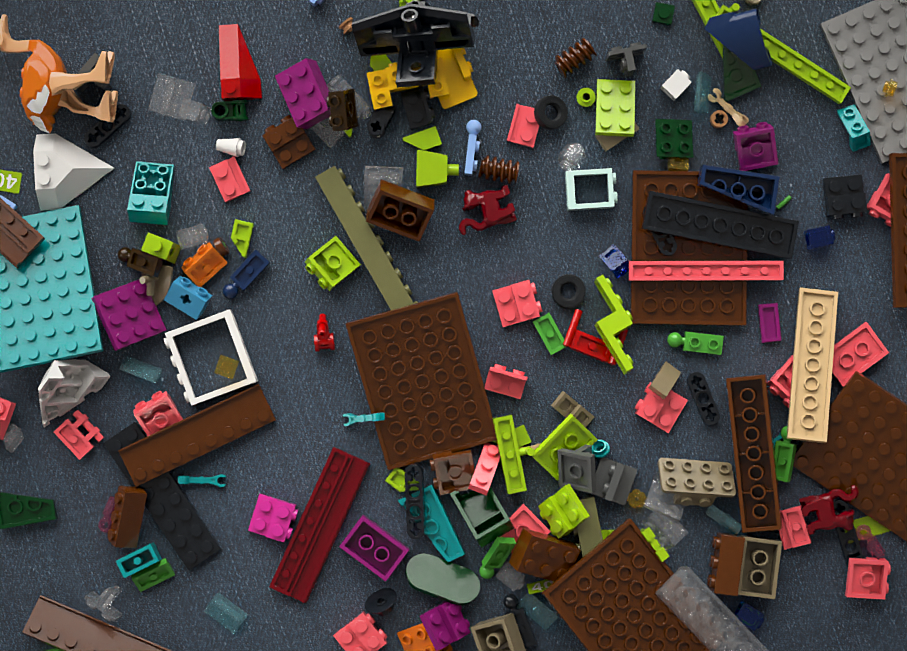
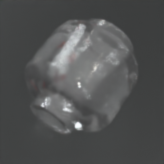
M578 143L566 144L558 155L560 167L565 171L578 170L586 159L585 149Z

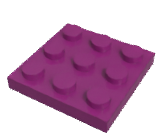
M139 280L91 298L115 351L166 331V327L152 297L147 295L146 283L141 284Z

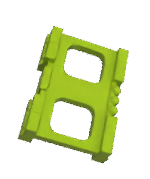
M650 527L640 530L646 541L650 542L652 548L656 550L655 554L661 562L670 557L664 547H660L661 545L654 538L656 536Z

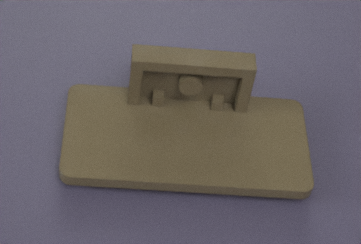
M660 458L658 460L661 490L664 493L675 494L673 497L674 504L708 507L713 504L716 497L733 498L736 495L733 470L730 463Z

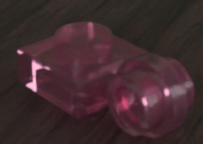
M115 496L109 497L102 513L104 516L98 524L100 531L108 533V530L111 529V513L115 508Z
M864 524L858 526L856 535L860 540L867 541L868 546L866 547L872 556L875 555L877 559L885 556V550L875 535H872L871 528ZM865 530L867 531V534L862 535L860 531Z

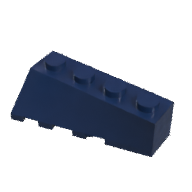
M702 165L699 171L697 186L710 188L774 215L780 176Z

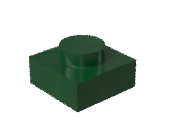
M656 2L652 22L671 26L675 5Z

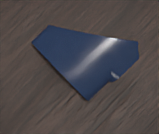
M757 8L740 13L729 12L709 18L704 29L753 70L772 66L769 50L765 47L760 29L761 21Z

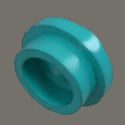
M597 440L592 445V454H595L596 458H603L610 452V446L604 440Z

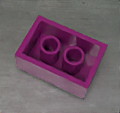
M305 58L275 75L296 127L308 129L331 115L330 108L327 105L329 89L317 61Z
M364 514L339 546L384 581H387L409 551L407 546Z

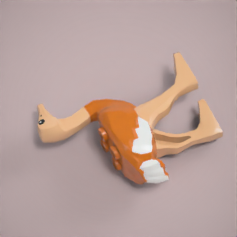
M5 14L1 16L0 51L5 53L33 52L24 63L21 71L23 85L20 89V98H22L21 103L28 119L41 131L51 133L53 124H55L54 115L61 107H66L73 113L87 114L103 121L114 122L118 91H105L101 103L97 107L82 102L74 92V90L89 82L109 84L115 59L114 52L102 51L95 68L89 73L68 74L61 57L43 41H18L12 39L8 29V16Z

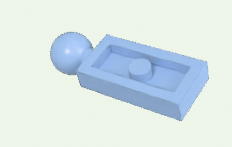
M470 120L466 125L469 139L464 175L472 176V171L476 172L478 160H474L475 152L479 153L480 141H476V137L481 131V124L478 120Z

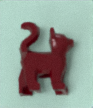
M503 185L501 190L498 191L487 190L481 193H474L471 190L465 191L463 211L472 210L480 205L483 221L478 223L474 219L469 218L462 220L459 224V231L462 235H466L467 226H471L476 231H482L497 224H508L517 221L513 203L508 204L506 208H500L498 200L510 194L508 185Z
M852 485L850 494H846L841 489H834L821 495L799 498L803 517L808 516L813 511L817 513L818 520L806 526L808 534L813 535L815 530L818 529L831 530L836 527L844 528L847 531L853 529L854 510L843 511L836 515L833 500L839 497L843 501L852 502L858 497V488Z

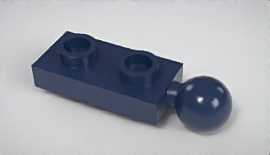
M255 250L230 276L234 282L224 286V296L228 299L235 298L239 287L245 291L270 262Z

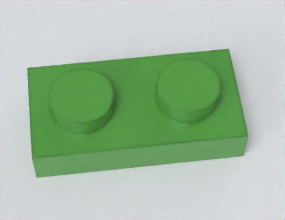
M550 313L533 321L550 355L566 347L563 346L564 338Z
M164 558L132 574L131 577L139 591L142 592L174 576L175 573L167 559Z

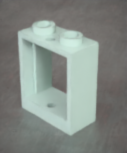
M612 168L565 172L567 211L613 208L614 203H617V192H613V184H616V173H612ZM607 174L608 202L576 204L575 176Z

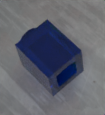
M830 225L804 231L808 250L834 244L835 233L833 229H830Z
M741 601L732 616L735 620L753 631L756 628L759 629L764 622V614L744 601Z

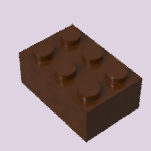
M381 179L367 209L366 222L420 241L434 212L435 200Z
M523 528L508 563L518 572L555 582L575 565L581 550L571 541Z
M720 532L713 536L712 548H714V556H710L709 562L712 572L711 575L708 574L707 586H709L713 593L738 596L745 542L744 537Z

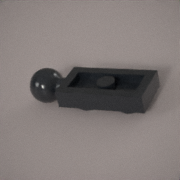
M507 594L503 599V604L506 608L510 609V612L505 613V615L514 614L525 648L536 645L537 642L524 607L518 609L519 601L517 596Z

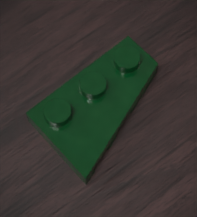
M722 44L724 100L729 101L761 87L756 71Z
M0 492V529L58 519L53 499Z

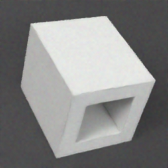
M677 69L660 89L675 101L691 84L690 76L685 71Z

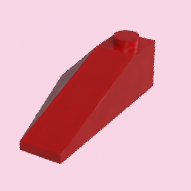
M219 25L220 81L223 101L262 99L261 79L239 25Z

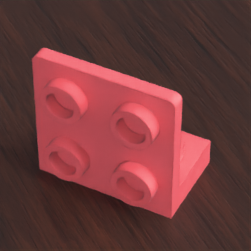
M495 364L494 367L489 369L484 388L521 399L528 377L524 376L525 372L513 369V373L508 372L505 366Z

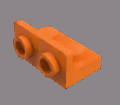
M208 242L200 246L193 257L187 258L181 268L198 287H202L228 262Z

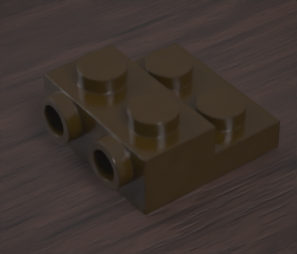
M354 88L328 92L327 105L331 111L329 124L333 131L359 127Z

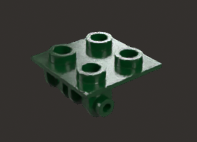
M655 119L656 156L659 159H667V157L693 158L692 120Z

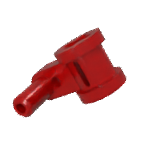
M320 314L317 321V334L314 335L315 352L320 351V349L335 350L334 334L329 333L325 314Z

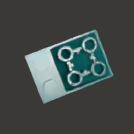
M136 161L127 208L129 222L168 225L174 174L173 164Z

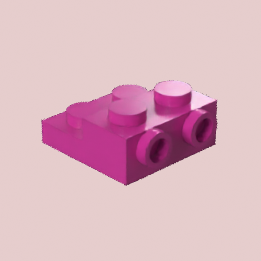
M260 493L248 531L285 542L286 539H290L293 528H290L291 521H295L298 510L295 509L296 504Z

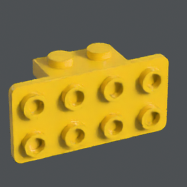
M464 48L438 50V58L442 57L449 95L438 96L443 109L451 108L477 96V90L471 78V72L474 71L470 61L466 62L463 56L466 54Z

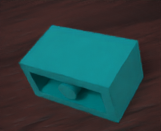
M153 542L116 560V563L123 577L126 578L162 560Z

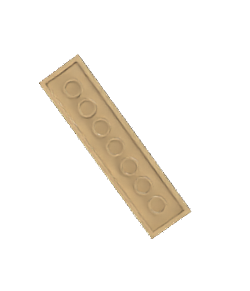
M799 288L787 439L817 443L827 442L838 292Z

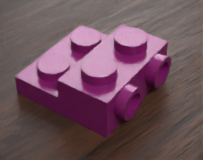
M759 122L756 124V127L740 126L737 128L738 131H733L740 171L778 165L775 133L771 124Z
M444 601L419 616L436 651L471 633L469 630L470 623L461 613V605Z

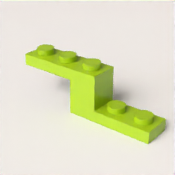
M601 275L595 279L594 283L612 311V314L599 320L594 326L625 375L633 369V361L622 350L623 344L620 339L614 336L630 328L633 324V318L628 310H624L620 296L618 294L615 295L613 292L611 281L608 278L605 279L604 275Z

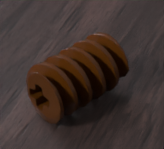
M585 38L581 39V44L578 42L574 44L575 49L571 46L568 47L569 53L562 51V57L559 55L555 56V65L564 78H567L566 71L573 74L572 67L579 70V63L585 66L586 58L593 61L592 54L597 57L593 47Z
M486 155L485 159L481 160L478 178L485 174V179L488 180L492 175L493 181L500 177L501 183L507 178L508 184H511L513 180H515L516 184L520 167L519 161L512 166V160L505 164L504 158H501L500 162L497 163V157L490 161L489 155Z

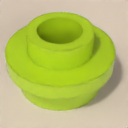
M582 88L578 91L576 99L579 105L589 107L595 102L596 96L592 89ZM588 94L590 99L584 100L583 95Z

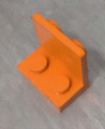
M423 623L397 633L404 651H436ZM449 644L438 651H452L453 649Z

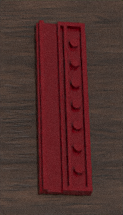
M333 447L272 579L270 588L303 603H307L369 468V462Z

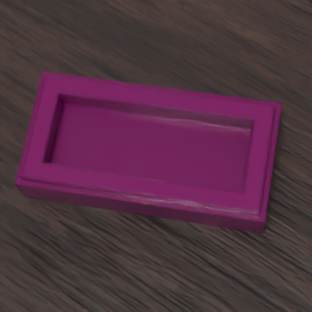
M778 303L758 305L761 343L781 341Z

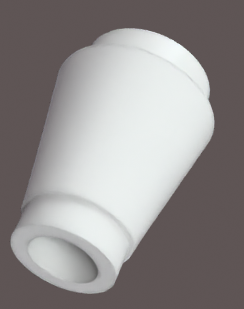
M241 138L217 140L216 150L236 157L243 156L245 153L246 142L241 140Z

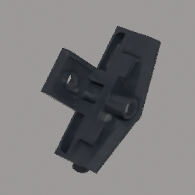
M413 0L404 6L352 22L353 34L361 57L398 54L397 88L434 85L436 82L438 50L474 47L475 35L473 27L479 26L477 16L472 13L431 7L426 1L419 2L418 0ZM416 67H421L419 70H413Z

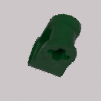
M247 100L219 101L214 103L211 108L213 117L218 121L249 120L246 116ZM218 107H224L226 111L224 115L218 116L215 114V110Z

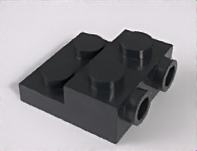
M862 175L823 178L826 217L832 216V220L843 219L844 215L850 214L851 218L863 217V213L867 212V203Z

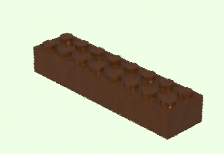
M762 374L726 378L742 533L781 530L782 517L767 376Z

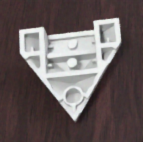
M56 133L36 135L33 154L35 190L40 211L57 210L65 207L67 203L115 169Z
M54 360L38 387L43 427L49 425L50 420L57 416L61 417L85 400L84 396L90 392L96 393L101 390L110 378L109 373L87 360Z

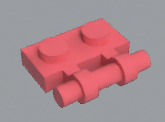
M77 410L73 413L77 421L73 424L70 419L65 420L54 433L81 460L95 447L90 440L95 438L100 442L104 439V436L100 433L101 430L97 426L94 427L89 422L86 414L83 415ZM81 425L89 432L86 436L78 429Z

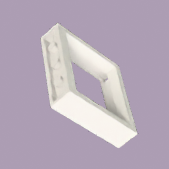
M231 309L165 333V345L167 349H171L173 356H170L172 364L178 368V381L180 385L184 384L186 390L184 397L187 403L190 402L191 406L258 382ZM225 318L247 379L195 397L174 336Z

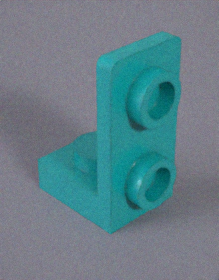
M853 104L838 110L837 114L849 134L852 152L870 146V130L856 106Z

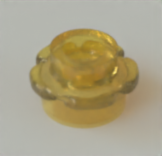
M892 78L890 82L885 81L882 92H885V97L887 95L893 97L898 82L892 81Z
M635 489L629 493L627 501H629V505L632 508H641L645 505L646 495L644 492Z

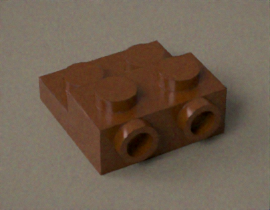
M291 115L284 117L281 120L282 124L277 127L271 125L264 130L265 134L262 135L282 169L287 168L315 151L303 128L296 127Z
M471 450L432 454L433 460H429L431 471L436 472V478H433L434 488L439 489L440 495L449 494L455 490L459 492L470 490L468 487L475 471Z

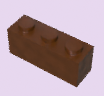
M118 487V492L114 497L115 508L111 513V529L108 530V540L114 547L137 548L147 493L141 487Z

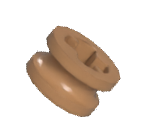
M352 17L345 20L339 26V29L344 31V35L353 31Z
M722 110L715 111L710 117V123L715 128H722L728 122V116ZM716 114H718V116H723L722 124H720V122L716 123L714 121L716 119Z

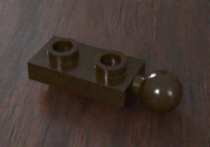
M123 247L118 251L119 260L127 262L128 267L158 278L164 259L136 248L131 250L128 247Z

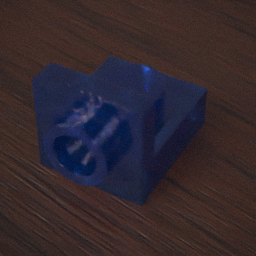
M615 244L599 255L616 278L625 275L629 271L628 259Z

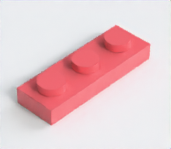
M491 443L484 444L468 489L487 495L500 460L498 446Z

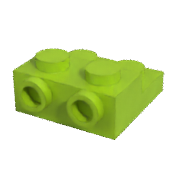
M337 236L333 237L305 261L306 270L311 275L315 274L318 277V284L321 288H327L329 291L361 265Z
M570 484L562 487L557 493L548 497L538 506L541 510L540 516L547 520L551 526V533L557 536L558 539L570 534L590 517Z

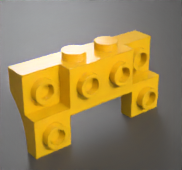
M442 57L437 58L436 82L434 85H428L430 99L449 95ZM398 62L388 64L389 67L367 73L374 110L393 106L390 93L419 87L397 88L396 73ZM416 67L413 70H419L421 67Z

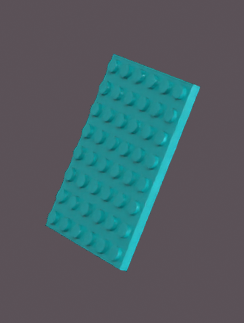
M79 205L22 217L45 240L21 263L18 269L0 254V373L103 351L98 313L91 299L95 295Z

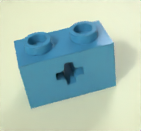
M179 276L173 281L164 301L197 320L205 311L213 295L209 294L206 289L193 284L188 278Z

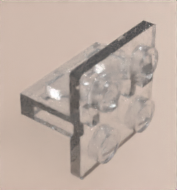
M158 73L148 110L157 112L160 116L186 120L195 84Z
M117 585L105 589L100 596L92 591L84 597L87 600L86 604L94 610L96 608L102 612L101 615L108 621L113 620L115 622L123 615L111 605L123 590Z

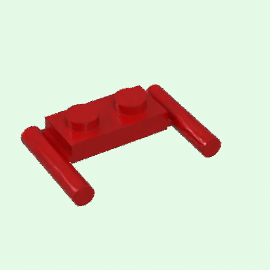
M575 309L563 346L570 347L574 351L616 366L617 362L602 339L576 330L582 311ZM628 329L618 335L622 344H624Z

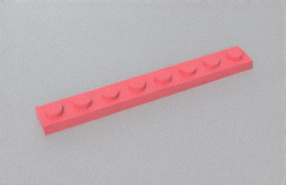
M629 261V281L784 280V261Z

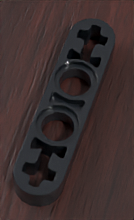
M414 463L405 469L406 521L409 537L419 539L426 530L423 468L419 464ZM413 467L415 471H419V474L415 476V481L419 480L420 484H409V481H413V474H409ZM411 487L419 488L420 494L418 497L411 496ZM412 506L420 508L421 513L419 516L411 514L410 509ZM421 519V522H417V528L421 529L418 535H415V532L411 530L415 527V521L411 522V520Z
M833 501L834 508H837L836 504L844 507L841 513L849 510L847 503L844 501ZM854 524L853 529L845 533L841 532L839 527H836L835 530L847 567L849 562L848 554L851 555L858 552V555H854L855 558L864 559ZM849 540L855 542V548L852 551H848L845 548V544Z

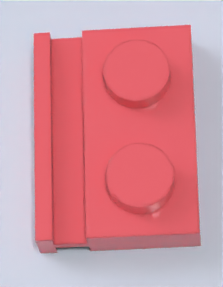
M516 104L507 141L534 148L539 124L534 116V108Z
M235 156L209 167L225 203L250 192V188Z
M801 505L781 510L782 529L778 531L784 550L812 543L806 528L805 517L802 515Z

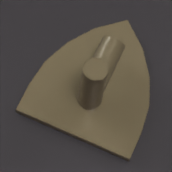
M162 265L158 278L143 272L139 278L141 284L146 283L147 295L152 297L156 306L164 300L171 287L173 267Z

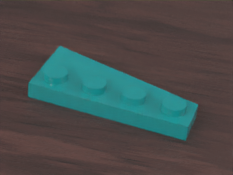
M434 485L425 487L426 530L424 534L429 537L432 544L445 560L450 562L465 555L466 552ZM420 490L412 493L411 496L418 497ZM406 497L398 500V502L406 509ZM412 506L410 512L413 516H419L421 510L418 506Z

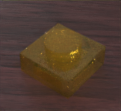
M668 157V171H688L689 158Z
M220 355L214 373L233 379L240 361Z

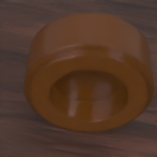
M221 237L213 240V244L221 256L230 253L229 248Z

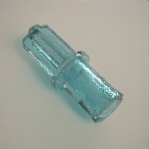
M713 505L709 506L706 510V515L720 523L719 526L726 527L736 535L742 529V524L730 517L729 513L725 514Z

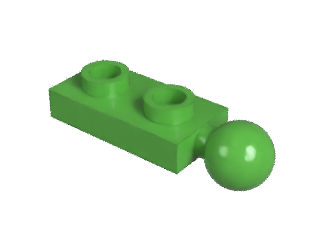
M673 332L669 334L667 342L674 348L683 345L682 351L722 355L724 336L684 332V337H682L679 333Z
M788 425L781 429L783 441L777 440L775 445L777 480L783 482H790L797 447V444L791 443L792 439H787Z
M496 538L482 560V566L479 569L482 578H492L495 573L494 568L502 567L516 545L514 538Z

